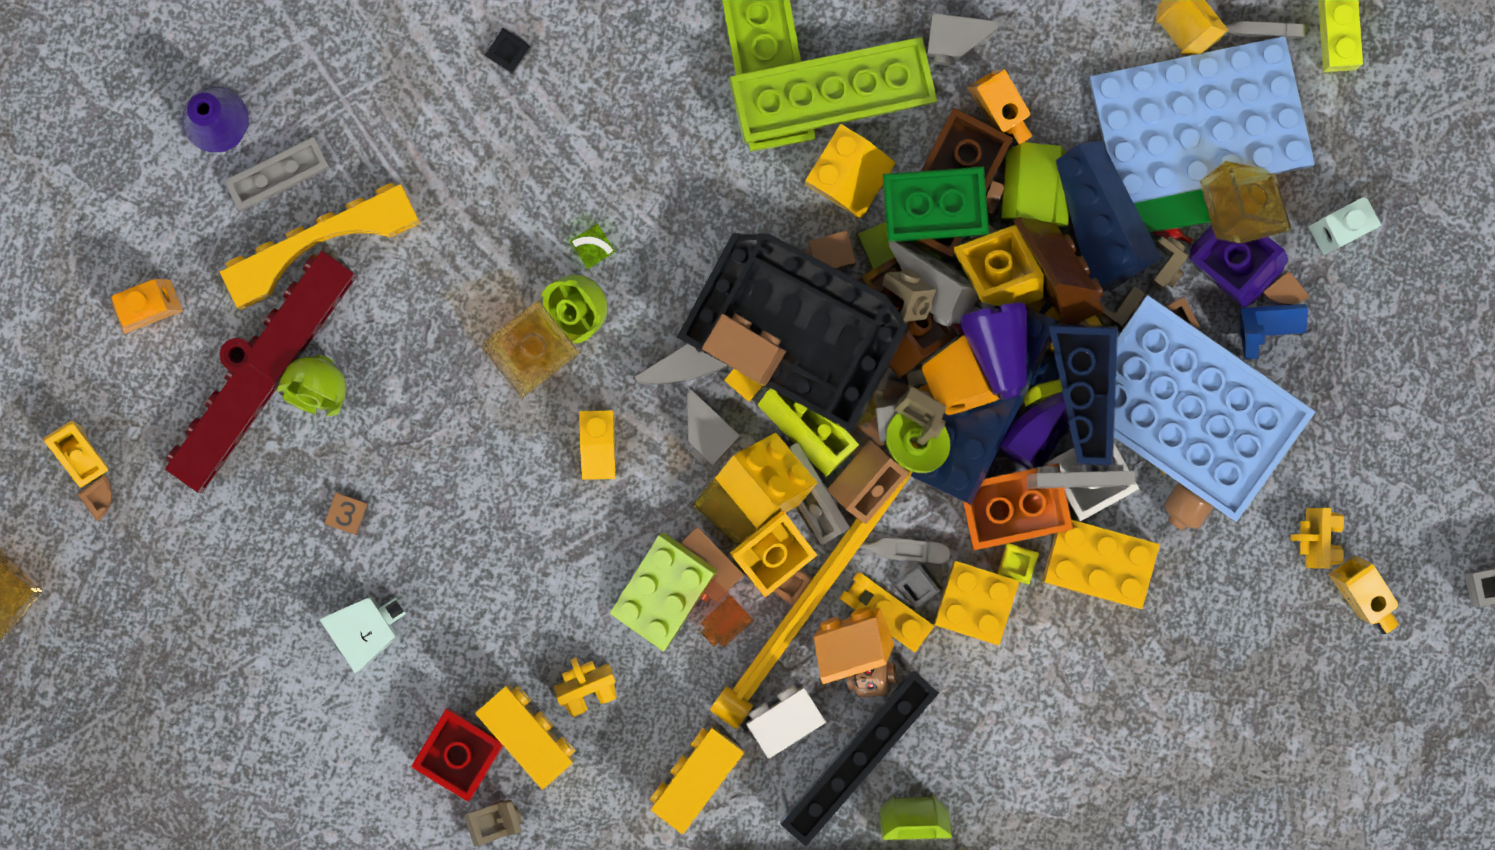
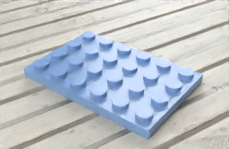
M1285 36L1090 76L1089 78L1103 144L1133 203L1310 168L1315 165Z
M1147 294L1118 336L1114 437L1237 522L1316 411Z

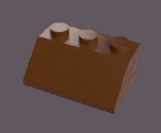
M1023 217L1014 219L1015 225L1044 274V292L1064 324H1077L1103 312L1100 298L1104 296L1103 290L1096 278H1089L1090 270L1083 256L1076 257V247L1070 235L1066 234L1063 236L1057 224Z
M894 257L863 275L858 281L888 296L899 313H901L905 300L882 285L886 273L901 272L902 270ZM931 312L928 313L925 320L906 321L910 328L889 367L899 378L955 339L958 334L954 328L936 322L933 319L934 314Z

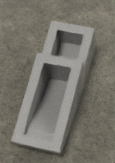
M686 344L636 375L635 379L638 384L642 385L682 383L708 376L729 366L702 351L698 353L695 347Z

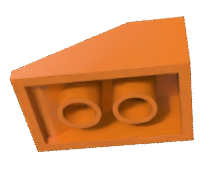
M1057 463V464H1052V465H1047V466H1058V473H1061L1059 463ZM1038 468L984 479L972 504L963 502L973 550L1073 530L1065 488L1028 489L1027 475L1038 473Z

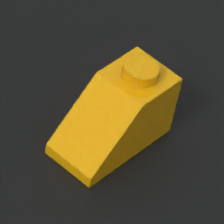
M579 411L582 480L616 479L614 411Z

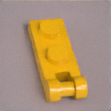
M858 571L852 579L855 582L848 592L844 590L839 599L855 611L864 607H870L871 610L881 607L891 636L916 653L934 625ZM865 590L873 594L867 605L858 600Z

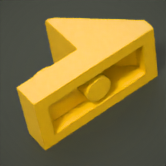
M71 420L43 438L44 442L80 488L108 471L107 464L89 442L85 429Z

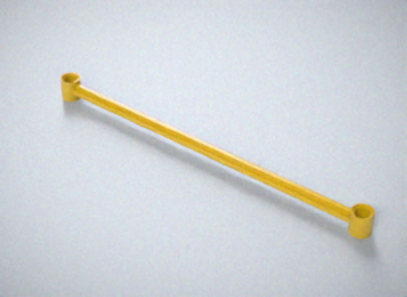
M1043 295L1042 299L1026 304L1025 307L1039 312L1048 298ZM912 441L911 445L918 449L916 443ZM907 470L910 474L866 524L858 518L855 519L850 529L841 538L734 688L731 689L726 686L709 711L737 730L754 706L749 702L753 694L908 482L912 471Z

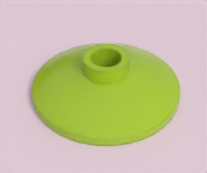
M900 413L896 414L889 422L886 430V443L892 457L902 467L912 472L928 473L938 469L946 461L950 452V438L945 426L936 439L931 437L922 445L917 440L923 426ZM910 441L915 442L918 449L913 447Z

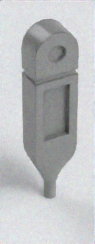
M1241 21L1225 25L1228 29L1227 32L1240 37L1279 38L1285 36L1286 39L1306 38V25Z
M882 538L870 543H863L860 547L861 549H868L886 559L941 564L950 557L948 546L938 542L929 543L927 541Z

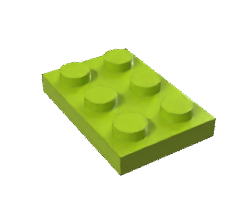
M662 532L655 540L609 614L664 652L677 635L718 570Z

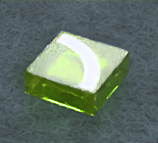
M598 223L570 241L588 270L616 253Z

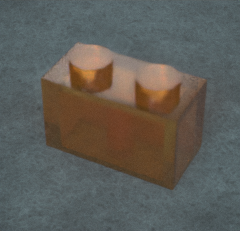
M730 595L701 622L705 627L701 634L713 647L720 643L724 648L754 619Z

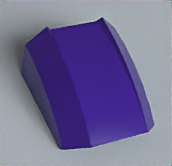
M1235 210L1218 217L1192 245L1188 257L1212 282L1243 308L1255 302L1271 282L1282 273L1288 261L1287 254L1281 246Z
M1063 392L1055 394L1032 407L1008 429L1000 445L1003 455L1025 470L1043 467L1070 426Z

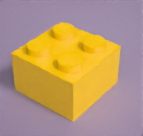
M776 432L733 455L715 477L757 529L765 525L782 510L787 513L799 506L818 484Z
M953 561L933 625L999 646L1020 581Z

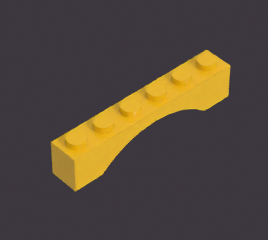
M394 183L386 184L376 190L377 196L366 201L364 197L355 199L345 205L347 210L337 215L334 212H329L318 217L315 220L317 225L306 230L303 226L295 228L285 234L286 240L277 244L269 241L255 249L257 254L246 259L241 255L226 262V269L219 272L236 307L243 310L272 296L278 281L288 267L304 252L321 242L337 236L356 233L377 234L392 238L421 224L404 187L401 184L397 186Z

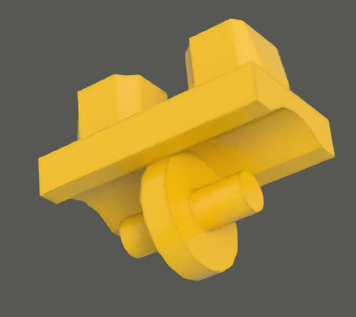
M1306 508V521H1300V534H1290V541H1300V555H1305V568L1331 569V565L1344 562V549L1342 545H1331V532H1342L1344 529L1343 514L1331 512V508Z
M574 657L570 659L573 669L562 673L565 682L554 686L559 705H564L572 717L588 710L584 700V696L595 692L600 704L608 703L617 698L614 686L616 680L609 663L596 668L593 661L580 665L578 658Z

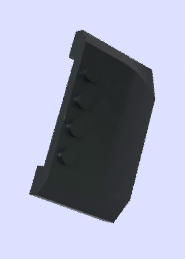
M732 233L676 338L710 355L702 350V347L721 315L724 314L732 319L736 313L752 323L749 328L751 331L761 335L764 330L781 340L778 347L786 351L766 386L854 433L910 327L888 296L768 233Z

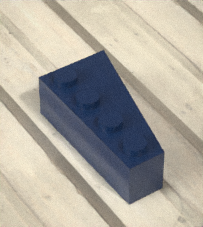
M1102 141L1078 144L1056 160L1080 253L1090 270V274H1088L1090 279L1096 278L1103 291L1113 290L1162 258Z
M1050 323L1049 331L1078 464L1113 465L1118 326Z

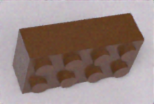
M953 108L921 171L984 167L985 189L987 190L1013 138ZM962 237L912 240V242L950 261L954 255V247L959 245Z

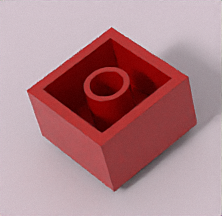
M447 708L417 755L411 768L469 802L474 797L504 746L491 732L453 709Z

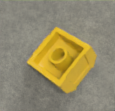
M1161 0L1158 3L1155 23H1160L1180 48V54L1190 56L1202 54L1217 43L1228 31L1206 0Z

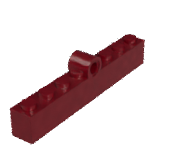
M322 250L318 256L312 254L302 268L305 274L298 283L293 281L283 294L286 300L280 309L274 308L268 314L263 323L267 327L260 337L255 335L249 342L240 338H233L222 345L219 357L222 365L228 369L224 377L227 383L220 392L215 390L205 403V406L208 408L201 419L196 417L185 431L188 435L182 446L175 445L166 457V461L169 464L165 470L197 493L205 491L276 392L281 377L288 365L301 357L358 277ZM237 349H243L245 357L240 363H235L232 358L233 353Z

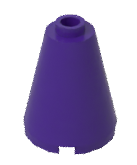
M212 86L199 90L187 101L182 114V125L187 138L199 149L210 153L226 152L236 147L247 132L249 112L243 100L235 92L224 87Z
M1025 303L1001 305V308L992 310L986 308L960 317V326L993 394H1001L1002 400L1021 396V389L1027 387V310Z

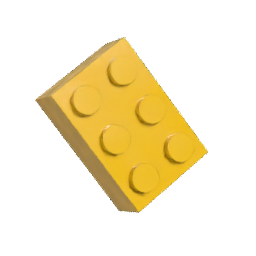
M1072 520L1073 530L1054 533L1042 583L1132 608L1143 609L1160 544Z
M509 684L475 714L543 790L576 761L572 755L576 750L564 736L558 739L550 729L554 725L542 711L536 714L531 709L528 703L532 700L519 685L513 688Z
M711 726L708 731L702 727L690 744L695 748L688 758L683 754L670 770V773L674 775L668 785L661 782L649 799L654 803L650 811L682 835L744 754L742 747L714 726Z

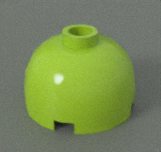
M570 274L550 283L541 294L543 306L540 307V315L548 330L559 339L565 337L568 340H573L570 343L575 344L587 341L605 323L608 313L606 295L598 283L587 276Z
M317 354L315 357H304L294 360L288 365L281 377L277 392L284 391L282 398L287 403L305 412L316 415V408L327 410L325 416H335L339 414L342 408L347 387L343 374L333 365L334 361L327 356Z

